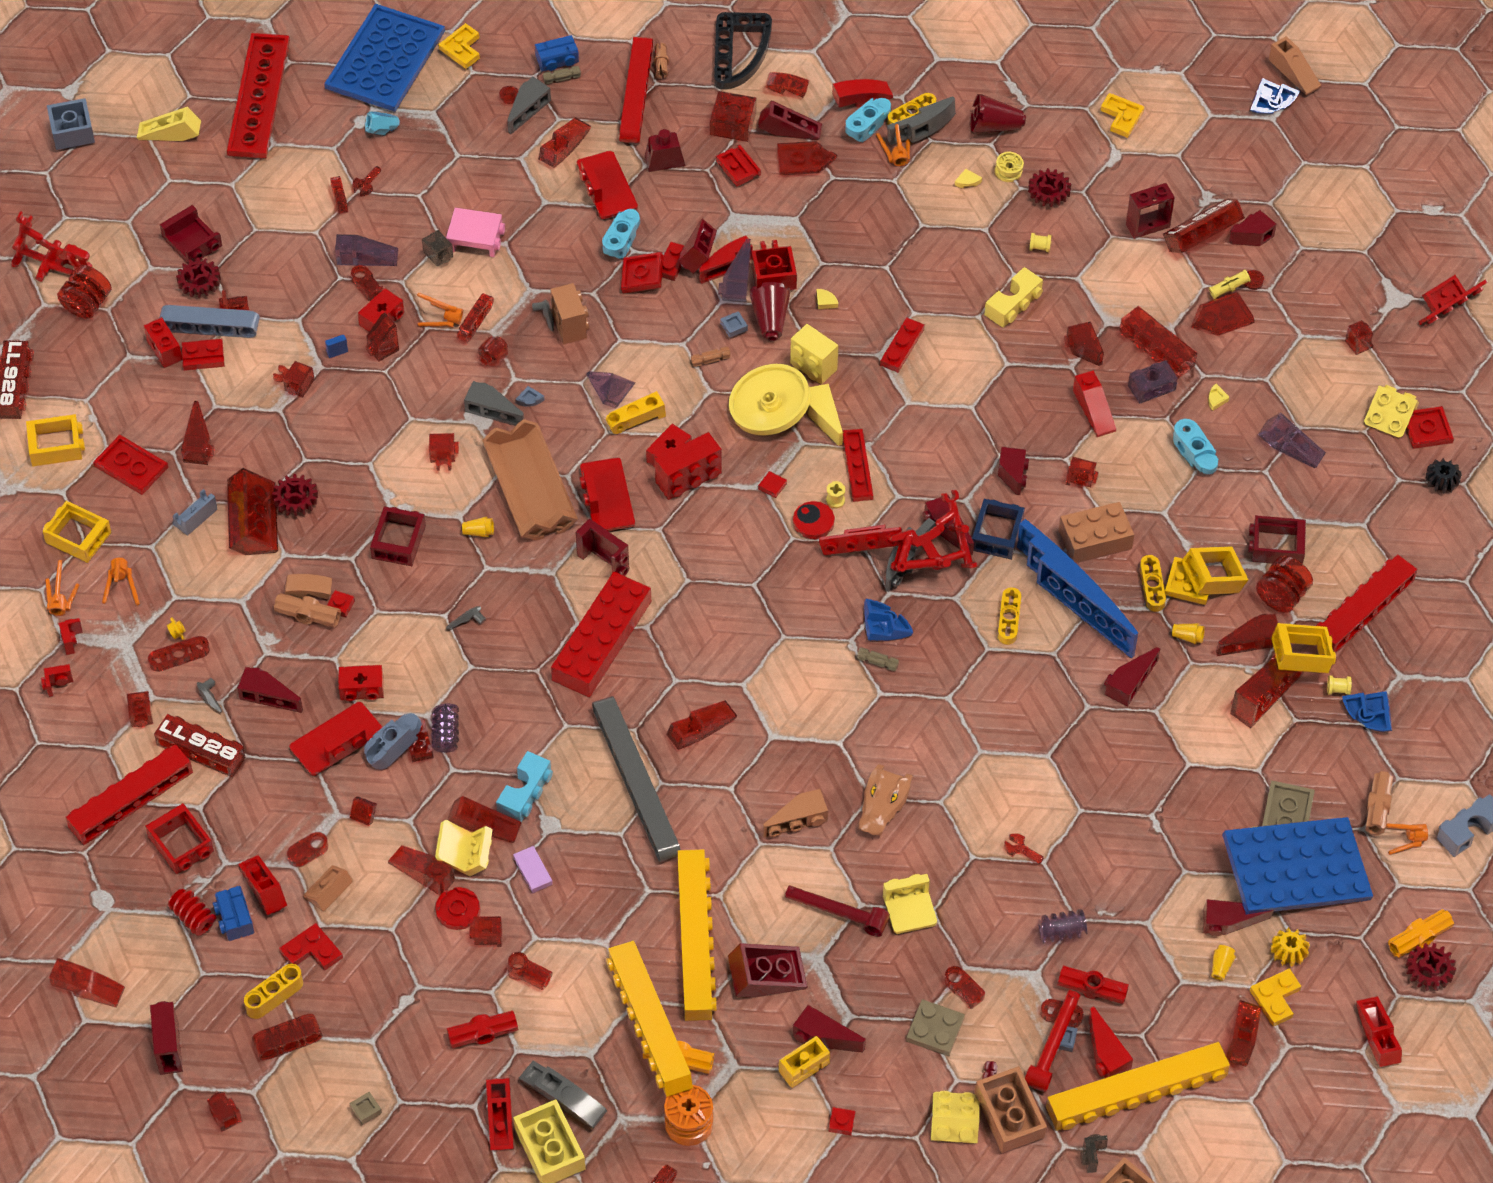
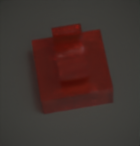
M356 796L353 799L349 818L370 826L374 820L377 803Z

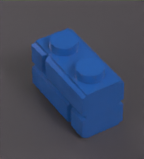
M572 35L535 44V56L542 72L546 70L553 71L562 66H572L579 62L578 48Z
M241 886L216 892V902H213L215 914L221 915L222 918L221 921H218L221 933H226L229 941L238 939L241 936L245 937L254 934L253 923Z

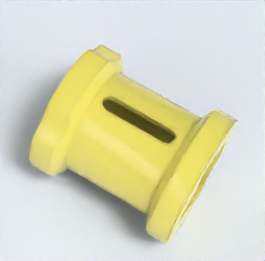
M1031 233L1029 250L1039 249L1049 253L1051 235L1038 236L1035 233Z
M833 481L827 486L828 495L826 503L829 507L836 509L842 507L845 503V486L841 482Z
M1329 675L1327 694L1345 693L1346 696L1350 695L1351 676L1333 678L1332 675Z

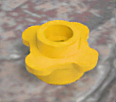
M171 617V623L167 624L170 634L175 640L180 637L182 640H185L183 633L186 630L180 620L176 622Z

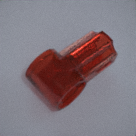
M514 952L508 958L507 971L510 978L513 980H523L541 990L546 989L552 977V971L528 960V957L522 952ZM519 964V965H522L523 967H521V968H516V967H514L513 965Z

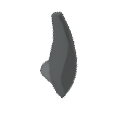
M545 299L542 302L532 303L533 311L543 310L547 324L553 332L554 321L549 302Z
M481 606L469 609L446 626V629L456 627L473 618L480 625L483 624L486 618L480 613Z
M209 678L204 683L197 682L199 693L203 699L215 710L222 713V709L216 701L214 694L209 690L215 685V681Z

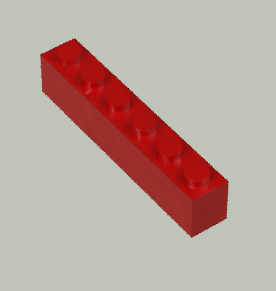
M1397 554L1392 560L1388 559L1379 572L1375 571L1365 585L1363 583L1359 585L1353 596L1346 597L1341 607L1333 609L1324 622L1320 621L1316 626L1327 627L1329 636L1332 637L1333 652L1337 653L1415 581L1418 569Z
M176 744L164 749L154 759L146 761L140 768L128 773L116 784L108 786L98 796L90 798L83 806L72 810L66 816L68 828L83 846L191 775L193 773L191 761Z

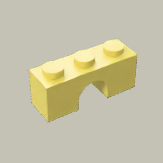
M1024 267L1011 279L1010 292L1015 295L1007 296L998 291L986 302L984 315L1004 328L1008 323H1012L1021 311H1025L1030 302L1041 296L1043 292V279Z

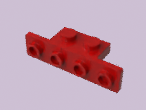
M1453 275L1422 295L1432 313L1418 321L1421 325L1424 322H1427L1428 325L1439 319L1437 314L1442 312L1445 315L1454 309L1453 304L1457 303L1459 306L1469 300L1467 297L1469 294L1472 293L1475 296L1484 290L1482 286L1488 283L1485 279L1465 291L1457 276Z
M885 524L846 529L844 534L820 537L819 543L823 555L899 546L900 540L889 542V537L902 532L901 527L886 528Z

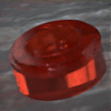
M1257 270L1248 271L1247 273L1251 280L1244 284L1245 287L1250 290L1260 289L1264 283V275Z

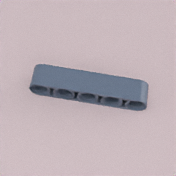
M165 305L161 308L160 318L164 319L172 333L253 338L256 336L260 319L259 314L254 311Z

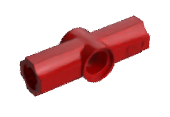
M1064 965L1057 984L1058 986L1082 992L1089 999L1100 997L1120 1004H1124L1129 984L1105 978L1098 971L1085 972ZM1089 983H1095L1098 986L1093 987Z
M512 1010L490 1017L487 1014L477 1015L468 1023L447 1028V1034L451 1047L456 1048L474 1042L480 1045L492 1042L496 1036L515 1032L519 1029L515 1013Z

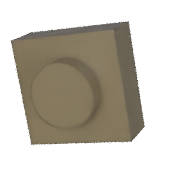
M370 1092L349 1103L350 1108L362 1125L382 1113L380 1106Z

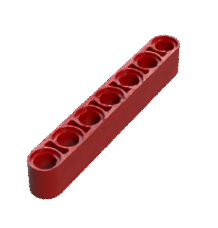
M633 37L620 126V142L640 143L653 52V38Z

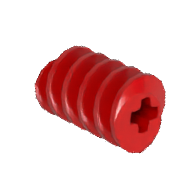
M179 889L170 897L168 907L170 910H173L176 916H179V919L184 922L186 927L190 928L193 934L201 936L212 927L217 917L215 914H211L209 908H205V904L200 902L199 897H194L193 891L186 892L185 889Z

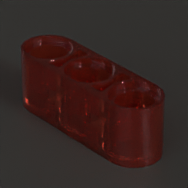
M306 1014L261 1030L253 1035L252 1040L260 1060H269L316 1043L322 1038L323 1034L315 1015Z

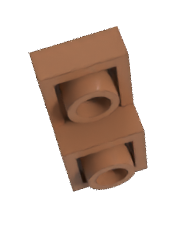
M313 574L287 575L285 594L299 598L309 594L328 599L331 594L332 578Z

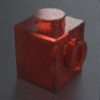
M149 691L127 694L131 727L152 725L153 715Z

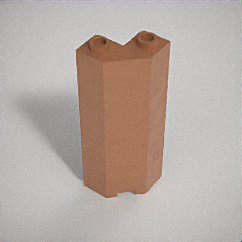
M524 419L510 432L494 428L482 439L522 537L537 541L544 539V535L556 532V534L566 532L578 520L538 423Z

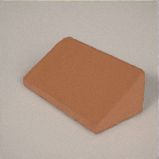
M332 865L307 890L303 897L318 909L325 911L353 880L345 869Z

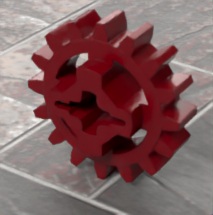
M1047 168L1046 172L1039 170V175L1034 173L1033 177L1029 179L1028 192L1030 193V198H1035L1036 204L1042 202V206H1045L1047 203L1050 207H1053V204L1056 203L1060 206L1061 201L1066 202L1067 197H1070L1071 183H1069V177L1064 178V172L1058 174L1057 169L1050 172V169Z
M196 258V262L190 259L188 265L183 263L182 269L177 270L178 275H176L178 287L183 290V294L189 292L190 297H193L194 294H197L198 298H201V294L209 296V291L215 292V286H220L219 280H221L219 267L215 266L213 261L208 263L206 258L203 261Z
M293 474V478H289L286 475L285 481L279 479V486L274 485L272 497L274 506L279 507L280 513L286 510L287 516L291 512L294 513L295 517L298 516V512L306 515V509L312 511V505H317L318 490L316 483L312 484L311 478L305 480L304 475H301L300 478H297L296 474Z
M1424 943L1422 949L1417 945L1414 951H1410L1406 961V966H1408L1406 974H1412L1410 981L1417 980L1418 988L1423 984L1426 991L1430 989V986L1435 991H1438L1440 985L1446 988L1448 982H1452L1453 975L1456 972L1454 967L1456 960L1450 959L1451 952L1444 953V946L1437 949L1436 943H1433L1432 947Z

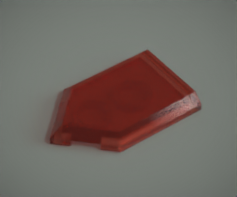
M817 141L777 143L780 175L820 173L837 158V154L824 149Z
M1234 292L1200 304L1191 327L1198 330L1200 328L1211 331V334L1219 336L1253 324L1255 320L1240 294Z

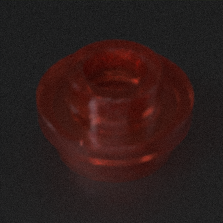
M514 86L503 87L499 92L500 99L506 104H513L518 94V89Z

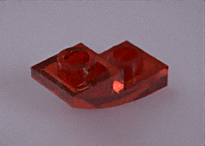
M770 72L765 87L781 95L787 90L803 98L807 92L809 80L792 74Z
M424 718L420 719L422 726L420 732L416 734L418 739L409 747L412 763L434 758Z

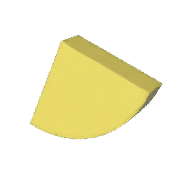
M965 169L955 180V186L964 188V186L975 187L982 182V177Z
M816 289L818 309L838 308V300L831 292Z
M1217 384L1211 388L1208 397L1209 406L1213 411L1229 401V396Z

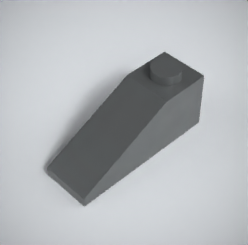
M535 77L521 85L508 117V133H514L551 101L550 87Z
M472 382L464 399L465 412L513 426L524 420V413L493 386L486 383Z

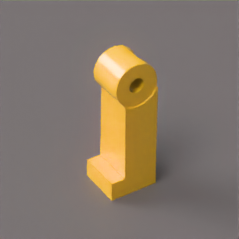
M655 391L610 412L605 420L612 433L619 434L627 428L652 418L658 417V419L666 417L665 404L658 392Z

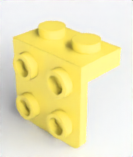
M1385 385V387L1378 386L1364 422L1367 426L1401 438L1405 433L1413 411L1417 410L1419 402L1416 400V396L1406 392L1404 395L1396 392V388Z
M448 820L441 822L435 855L436 859L468 876L486 869L489 862L488 855L492 843L493 829L485 826L471 833Z
M915 874L909 878L892 879L884 883L883 899L886 909L890 914V922L894 933H905L932 927L937 924V918L929 895L930 881L927 874Z
M934 1092L931 1140L977 1143L979 1101L975 1094L970 1092Z

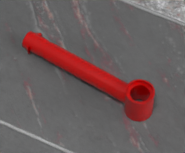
M1068 990L1037 1065H1030L1026 1073L1025 1080L1028 1086L1046 1093L1053 1075L1049 1070L1081 997L1079 993Z

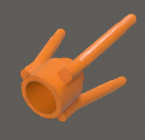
M896 124L897 146L893 148L892 153L889 151L881 135L877 133L876 136L888 156L889 163L900 167L906 165L911 160L910 140H906L905 149L901 143L899 125Z
M421 293L417 294L418 297L431 302V305L444 309V319H447V322H419L418 326H448L453 328L454 324L460 325L463 309L448 305Z
M118 557L111 560L102 599L103 604L107 601L112 578H114L115 582H118V580L124 579L125 576L128 578L135 604L137 606L140 604L132 578V569L128 568V562L124 558Z
M58 560L55 594L53 597L51 595L49 578L45 580L47 610L55 616H62L66 611H70L71 604L80 586L78 583L75 585L68 601L64 595L60 594L62 560Z
M1386 823V828L1406 830L1407 839L1412 840V843L1390 850L1388 852L1390 855L1413 847H1421V842L1428 840L1426 824Z

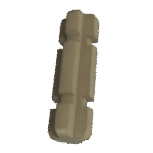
M573 66L571 69L554 70L553 73L545 72L543 73V80L545 84H550L554 80L559 82L571 79V77L578 78L581 76L579 66Z
M863 647L859 649L857 659L862 661L868 660V663L883 668L886 666L887 669L892 671L897 670L899 665L898 659L893 657L889 659L887 655L875 651L868 652L869 649Z

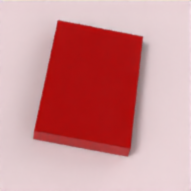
M120 434L93 461L94 467L141 495L169 468L167 462Z

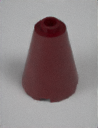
M983 94L976 95L972 106L975 107L974 113H971L970 128L974 133L1020 130L1021 126L1025 125L1026 115H1023V110Z
M765 282L762 283V287L756 289L755 285L750 289V299L761 335L767 341H776L783 333L790 288H784L782 283Z

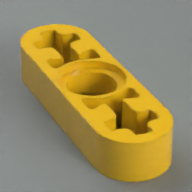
M924 93L892 110L888 114L887 124L890 125L898 122V120L901 121L919 114V108L936 103L935 95ZM915 109L917 112L914 114H910L907 112V110Z
M1146 555L1140 562L1145 603L1150 611L1159 612L1164 609L1166 602L1160 562L1157 557ZM1148 563L1153 567L1151 573H1149ZM1149 580H1155L1158 582L1159 585L1156 587H1151L1147 584V582ZM1154 594H1156V598L1159 603H1155V601L1153 600Z
M1013 587L1005 589L1002 593L998 640L1005 645L1013 644L1017 639L1021 592ZM1009 596H1014L1013 605H1009ZM1010 612L1016 617L1009 620L1004 617V614ZM1006 627H1010V636H1005Z

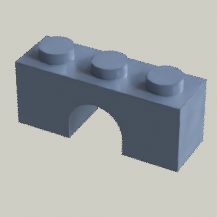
M1489 794L1485 798H1478L1470 808L1460 810L1455 818L1450 821L1445 820L1439 826L1436 839L1453 857H1456L1471 846L1474 834L1468 827H1479L1487 835L1493 832V797Z

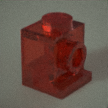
M1361 320L1348 326L1345 342L1355 355H1358L1373 348V332L1369 325Z
M1072 457L1067 472L1066 485L1070 486V483H1075L1079 486L1091 488L1092 483H1097L1099 472L1096 471L1097 463Z
M501 916L474 917V925L469 927L470 939H474V945H497V947H502Z
M217 1092L207 1100L209 1111L221 1132L243 1122L240 1110L236 1107L232 1098L227 1099L224 1092Z

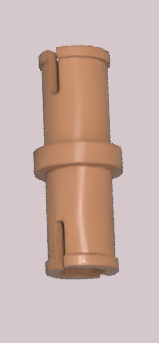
M659 43L654 46V65L656 66V77L662 79V73L664 78L668 76L667 65L669 64V58L666 52V44L660 43L661 48L659 49Z

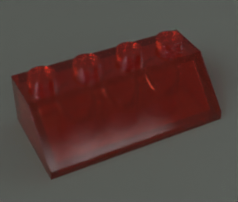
M245 468L240 469L227 479L229 548L244 555L278 552L277 507L274 506L272 497L273 487L276 485V482Z

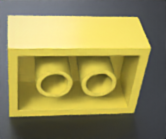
M557 1100L513 1117L515 1131L540 1183H555L586 1170L585 1157Z

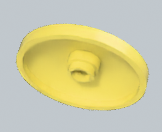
M784 364L764 365L748 372L736 383L729 398V409L735 423L742 430L754 435H772L789 429L803 417L810 404L811 392L806 378L796 368Z

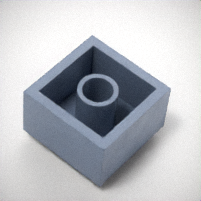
M86 98L47 105L56 150L95 143Z

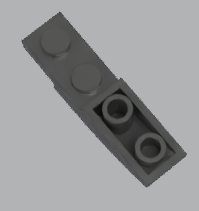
M952 96L919 108V114L887 125L888 142L891 145L897 143L896 124L899 125L901 142L909 139L914 143L935 133L945 126L956 114L955 98Z
M928 518L915 531L916 534L920 536L935 527V522ZM911 545L907 561L915 560L916 555L922 550V546L914 547ZM894 546L887 565L885 586L887 592L893 587L899 586L903 577L914 570L900 572L891 569V563L895 560L898 546Z
M532 1061L519 1077L523 1084L551 1101L557 1100L561 1110L592 1129L607 1112V1109L593 1097L548 1066L545 1068Z

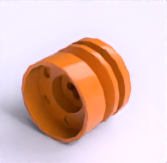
M693 1085L692 1089L666 1097L664 1118L666 1132L669 1137L676 1143L685 1146L698 1145L705 1141L713 1128V1102L708 1092L700 1086Z

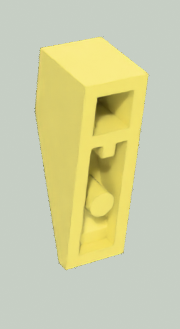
M188 107L140 122L137 138L139 140L184 141L199 135L201 120Z
M829 384L809 387L811 399L807 409L808 416L838 446L842 445L843 431Z

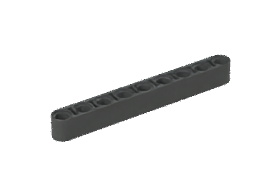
M614 696L592 702L595 717L658 861L663 862L678 857V850H681Z

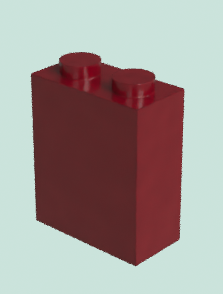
M161 1001L150 1005L154 1056L160 1075L183 1072L179 1023L173 1002Z

